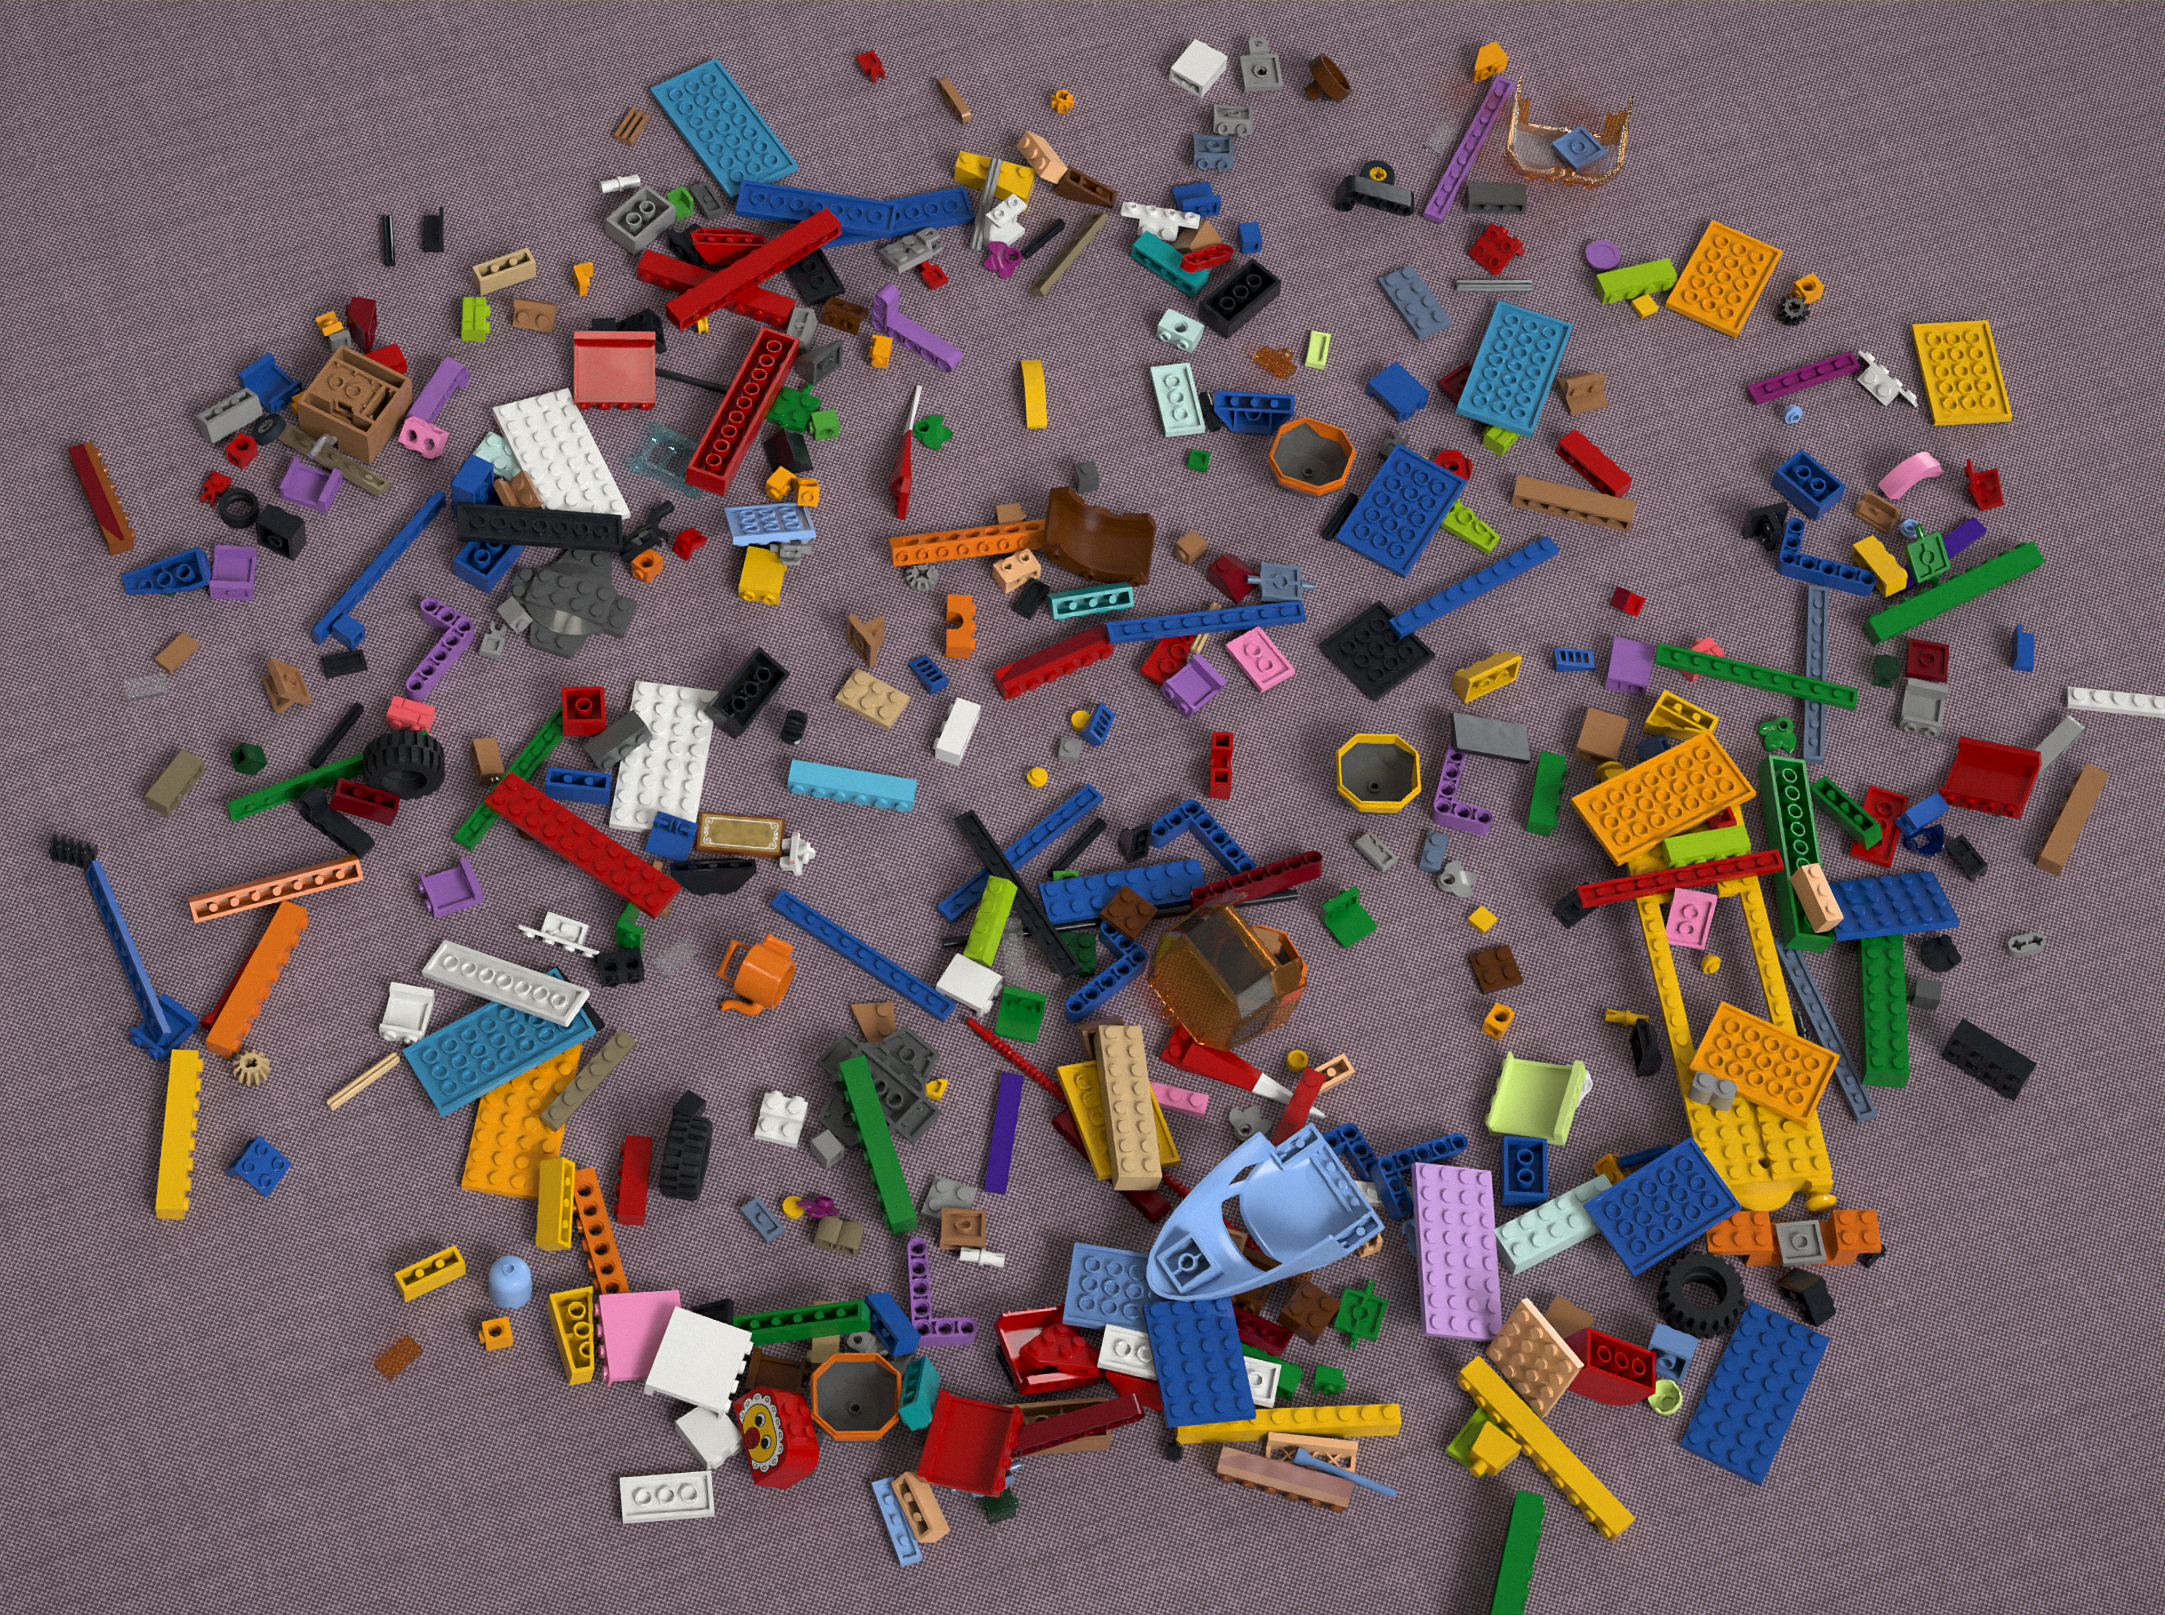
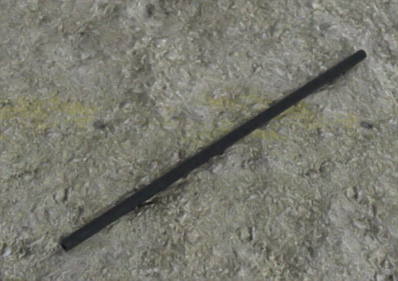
M1296 889L1274 892L1222 910L1298 900V893ZM1190 904L1157 908L1159 911L1152 920L1191 915ZM1098 917L1055 924L1053 926L1057 932H1069L1098 928L1104 920ZM1027 927L1003 930L1000 941L1033 936ZM970 935L942 938L943 949L966 946Z

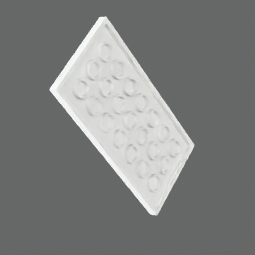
M568 388L492 408V414L507 445L510 447L521 471L528 472L543 501L539 509L622 515V520L630 518V511L577 405H574V399Z
M635 681L630 711L635 710L653 736L621 759L609 828L651 833L653 821L658 811L694 823L697 822L714 721L703 711L718 694V691Z

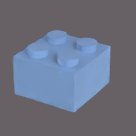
M1657 1323L1647 1347L1648 1350L1656 1352V1374L1682 1384L1699 1339L1690 1334L1672 1329L1667 1325Z

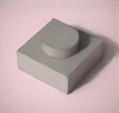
M348 329L329 335V347L332 353L336 352L340 345L351 348V336Z
M1062 737L1058 759L1078 763L1082 741Z

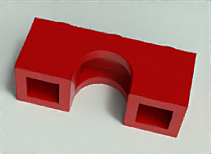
M1212 732L1208 798L1229 799L1232 787L1231 759L1233 733Z

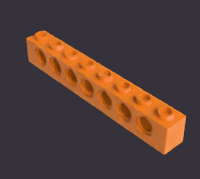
M1046 519L888 538L889 557L893 567L1011 553L1023 551L1027 548L1029 550L1041 549Z
M594 1167L575 1171L573 1214L577 1213L579 1219L576 1220L578 1233H583L584 1239L581 1240L583 1251L589 1254L590 1259H587L589 1272H594L595 1279H592L594 1290L599 1292L600 1295L609 1294L607 1293L609 1290H616L617 1293L615 1294L630 1293ZM582 1192L589 1193L588 1196H581L579 1194ZM589 1211L595 1213L592 1216L585 1215ZM593 1231L600 1232L599 1235H592L590 1233ZM600 1250L606 1252L603 1255L596 1254V1252ZM604 1270L611 1271V1273L607 1275L601 1272Z

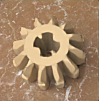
M253 1049L252 1053L244 1050V1056L237 1054V1061L233 1062V1074L235 1078H238L240 1084L246 1082V1085L249 1087L254 1082L258 1086L259 1080L266 1082V1075L270 1074V1062L268 1058H265L263 1052L257 1054V1051Z

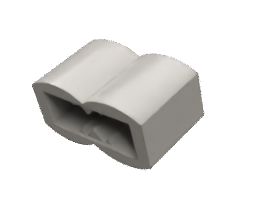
M1696 1072L1688 1098L1696 1103L1709 1104L1717 1110L1729 1111L1738 1086L1730 1080L1716 1079L1713 1075L1706 1072Z

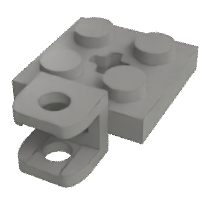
M1265 37L1250 38L1247 55L1240 56L1239 58L1244 92L1282 90L1283 82L1278 54H1269L1268 42ZM1259 42L1261 43V46L1257 47L1255 46V43ZM1259 70H1261L1262 73H1266V74H1265V75H1258L1257 73H1258Z
M930 227L916 233L917 238L914 235L906 236L902 240L879 250L880 258L900 274L932 258L943 250L942 245L936 241L940 237L939 232Z
M812 538L808 541L790 540L787 543L772 541L770 543V552L780 553V563L782 565L798 566L801 563V554L812 553Z
M868 1332L851 1333L845 1348V1353H878L880 1356L890 1354L875 1333L872 1335ZM917 1347L914 1353L891 1356L893 1361L888 1362L901 1373V1380L906 1372L907 1364L911 1363L917 1351Z

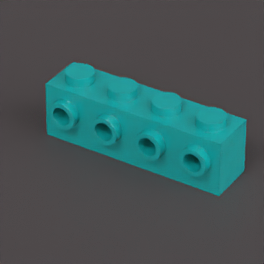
M1147 230L1132 245L1131 257L1190 297L1194 298L1208 284L1209 272L1206 269L1195 273L1184 271L1180 267L1183 254Z
M1127 581L1047 594L1049 615L1056 620H1065L1071 616L1084 617L1090 613L1103 614L1109 610L1121 611L1128 609L1127 607H1134L1132 586Z
M927 1356L907 1364L898 1412L902 1422L908 1425L911 1431L918 1428L923 1429L932 1421L940 1375Z

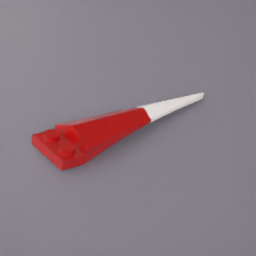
M917 385L889 484V489L896 500L895 510H898L897 519L902 520L906 518L910 502L912 484L911 437L922 390L920 385Z
M1179 1022L1159 1058L1179 1070L1236 1086L1286 1105L1289 1104L1294 1094L1203 1032H1197ZM1312 1106L1309 1114L1321 1119L1325 1118L1324 1113Z

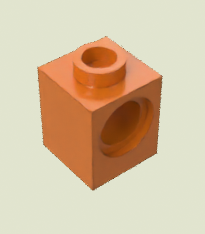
M651 548L639 554L631 562V573L633 576L646 584L663 570V557Z

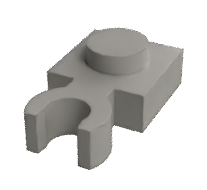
M493 622L490 626L491 635L485 633L480 648V655L500 660L506 643V638H503L506 635V625H503L502 630L497 631L495 630L496 625Z

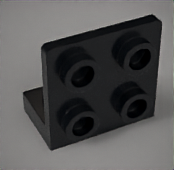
M694 223L682 233H677L671 228L666 232V247L683 262L697 267L703 264L705 259L695 249L689 237L691 231L701 227Z
M647 308L616 323L617 331L655 332V350L659 354L667 351L662 320L651 309Z

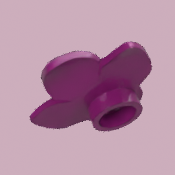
M1001 241L988 243L992 255L985 260L984 267L990 271H999L1001 279L1010 277L1014 273L1015 267L1021 263V252L1016 248H1009L1006 243ZM1008 256H1014L1015 260L1011 261Z
M818 1195L816 1200L804 1199L796 1202L797 1206L806 1208V1214L811 1217L820 1218L826 1214L836 1216L840 1213V1210L834 1207L833 1198Z

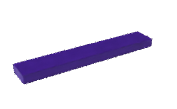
M1974 516L1943 538L1949 560L1986 534L1987 529ZM1909 564L1903 567L1907 572L1908 578L1906 588L1898 591L1901 595L1918 584L1913 581Z
M1002 1072L984 1192L1006 1195L1024 1075Z

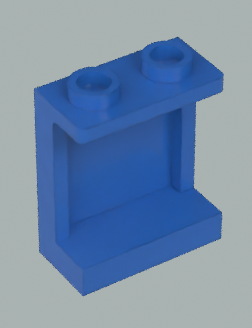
M270 352L238 374L239 386L242 389L247 387L258 395L260 405L269 414L283 410L292 401L291 397L302 392V382L299 379L294 381L275 364L274 356Z
M1396 361L1367 382L1365 394L1370 398L1374 395L1380 398L1396 414L1395 421L1400 423L1403 420H1408L1415 411L1421 410L1427 405L1429 391Z
M165 993L158 998L167 1024L171 1028V1034L164 1046H158L153 1042L145 1020L136 1029L133 1026L128 1029L131 1043L138 1048L141 1046L152 1059H158L162 1063L171 1056L172 1049L177 1050L199 1027L197 1017Z

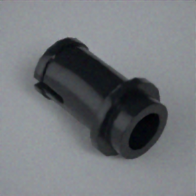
M1881 1243L1882 1250L1880 1253H1864L1859 1257V1262L1862 1264L1866 1259H1869L1863 1265L1869 1269L1876 1260L1885 1256L1887 1251L1885 1246Z

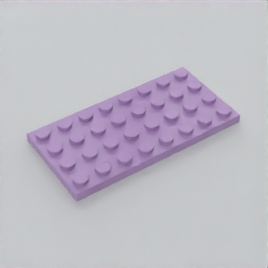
M1415 1162L1411 1164L1422 1335L1492 1342L1502 1328L1496 1235L1493 1231L1495 1229L1491 1171Z

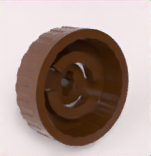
M1321 53L1308 64L1315 80L1305 87L1304 90L1313 101L1327 93L1334 101L1340 103L1352 93V88L1342 71L1325 54Z

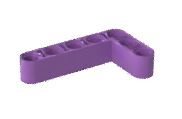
M885 283L873 297L871 321L873 327L943 371L951 372L962 360V352L947 341L898 312L899 291L893 284Z
M427 597L421 601V618L426 624L445 635L406 681V696L409 700L421 702L474 638L472 620L433 597Z
M1451 735L1431 813L1432 821L1450 828L1485 835L1491 828L1493 821L1492 812L1485 808L1454 801L1466 753L1454 752Z
M921 1238L911 1239L907 1246L906 1255L910 1322L917 1331L923 1330L927 1333L921 1335L917 1346H951L973 1343L976 1338L977 1324L972 1318H932L927 1243ZM918 1249L921 1253L917 1254L912 1252V1250ZM919 1269L923 1271V1273L916 1274L913 1271ZM915 1290H922V1291H924V1293H923V1294H917V1293H915L914 1291H915ZM923 1310L925 1314L920 1315L916 1311ZM969 1329L971 1330V1333L967 1334L962 1332L961 1330ZM940 1330H947V1331H949V1333H948V1334H942V1333H940L939 1331H940Z

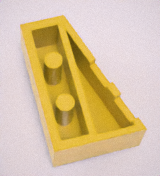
M1664 690L1645 721L1643 732L1657 735L1665 734L1667 737L1689 740L1707 730L1714 734L1720 718Z

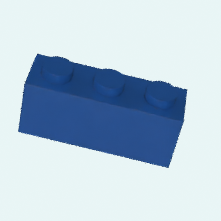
M548 767L545 795L551 799L609 805L612 787L611 774Z
M889 1292L866 1295L864 1302L870 1310V1327L891 1356L914 1353L921 1335Z

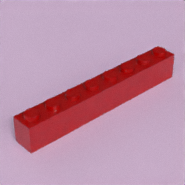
M647 249L637 267V279L660 286L662 289L677 292L680 295L684 294L686 290L696 287L704 279H709L716 275L715 272ZM754 287L721 308L733 311L738 315H745L756 321L771 324L777 328L786 329L795 308V300L759 287Z

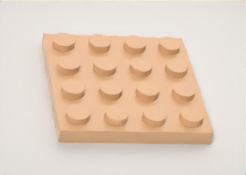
M1528 1298L1521 1300L1485 1351L1541 1419L1549 1414L1584 1366Z

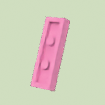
M1150 1081L1161 1108L1204 1118L1209 1095Z

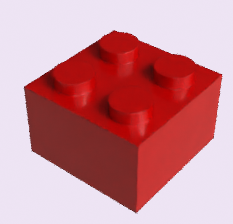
M604 686L561 687L563 737L597 736L606 730Z

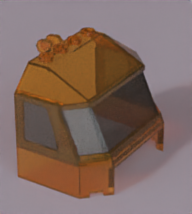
M1231 890L1206 901L1178 922L1162 931L1150 955L1146 979L1151 988L1157 992L1163 1003L1166 1004L1162 1008L1160 1015L1165 1018L1173 1012L1174 1016L1168 1022L1171 1028L1181 1022L1188 1034L1198 1044L1226 1052L1287 1023L1307 987L1306 976H1302L1300 966L1303 965L1302 958L1299 957L1281 965L1232 905L1248 897L1249 893L1243 892L1238 894L1236 891Z

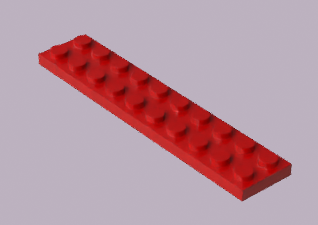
M511 771L484 800V805L654 920L681 890L680 884Z

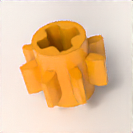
M1056 90V95H1051V109H1055L1057 113H1068V109L1074 107V95H1070L1067 90Z

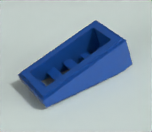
M1563 647L1553 649L1552 659L1555 672L1596 669L1592 650ZM1584 657H1588L1589 663H1585Z
M926 654L908 663V666L930 696L948 687L949 679ZM925 662L924 665L917 667L918 664ZM925 668H929L927 671L922 672Z
M1099 702L1080 731V734L1093 747L1101 745L1116 715L1103 702ZM1102 711L1108 716L1107 718L1101 713Z

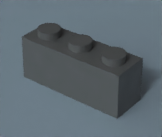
M1468 183L1465 192L1467 214H1525L1527 206L1526 184Z
M633 709L582 747L600 772L603 773L623 757L629 755L638 746L645 743L653 735Z

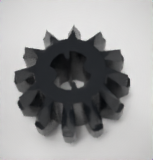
M1788 293L1787 298L1782 297L1780 299L1781 303L1777 304V308L1780 309L1777 312V316H1783L1781 319L1782 323L1788 320V326H1791L1793 321L1796 326H1799L1800 321L1804 323L1806 321L1805 316L1810 314V311L1806 310L1810 307V304L1804 303L1805 297L1798 299L1799 293H1796L1794 298L1791 293ZM1791 306H1793L1794 309H1797L1796 313H1794L1793 310H1790Z
M790 709L784 722L781 740L790 745L801 744L808 722V715L800 710Z

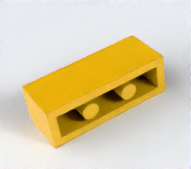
M1872 535L1853 544L1851 558L1861 569L1875 574V586L1885 598L1906 588L1907 572L1896 563L1894 556L1885 550L1881 541H1878Z
M456 1245L394 1273L395 1285L406 1303L466 1275V1267Z

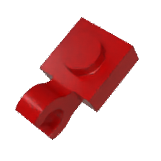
M926 260L917 265L918 270L921 272V279L931 291L948 283V277L937 264L931 266L929 261Z

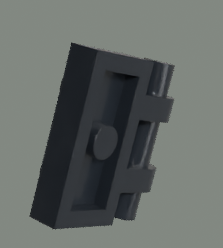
M650 522L644 526L642 524L636 527L637 530L628 535H623V551L619 554L624 563L660 543Z

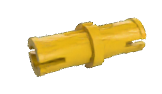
M1607 1008L1604 1021L1623 1024V1027H1628V1025L1634 1026L1638 1018L1649 1022V1015L1631 1013L1630 1010L1624 1012Z

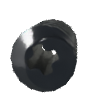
M54 834L49 849L50 858L53 862L59 860L62 864L66 862L70 866L76 864L79 868L84 865L85 869L88 868L91 861H96L98 853L97 844L93 849H91V842H87L86 846L83 847L82 840H79L77 845H74V838H71L69 843H66V836H63L58 841V834Z

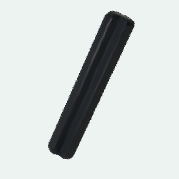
M383 215L382 228L385 266L393 267L396 264L393 217L391 215Z
M1061 218L1056 219L1021 249L1022 257L1025 259L1030 258L1065 228V222Z
M1349 493L1323 530L1321 535L1323 539L1330 541L1357 504L1359 499L1357 495Z

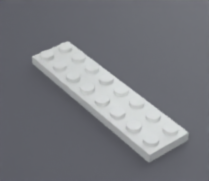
M447 940L442 942L421 971L426 978L565 1027L569 1026L590 996L589 990Z
M1106 1324L1097 1367L1157 1381L1147 1333ZM1244 1356L1253 1403L1273 1408L1281 1365Z

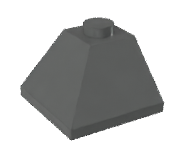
M840 339L813 349L806 355H801L797 360L796 373L808 384H812L813 387L842 365L843 341Z

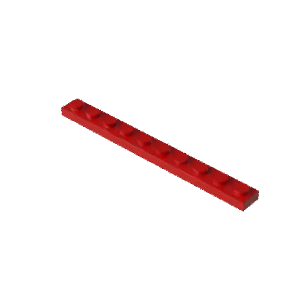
M1778 849L1581 885L1577 886L1576 893L1583 909L1673 892L1675 888L1689 889L1783 871L1784 865Z

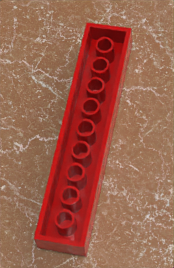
M762 326L687 467L686 484L724 497L799 355V338Z

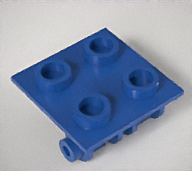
M658 811L653 821V827L645 851L676 862L686 861L699 824Z

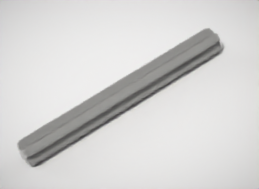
M992 158L990 161L969 246L972 251L979 252L981 249L985 217L990 212L1002 164L1001 159Z

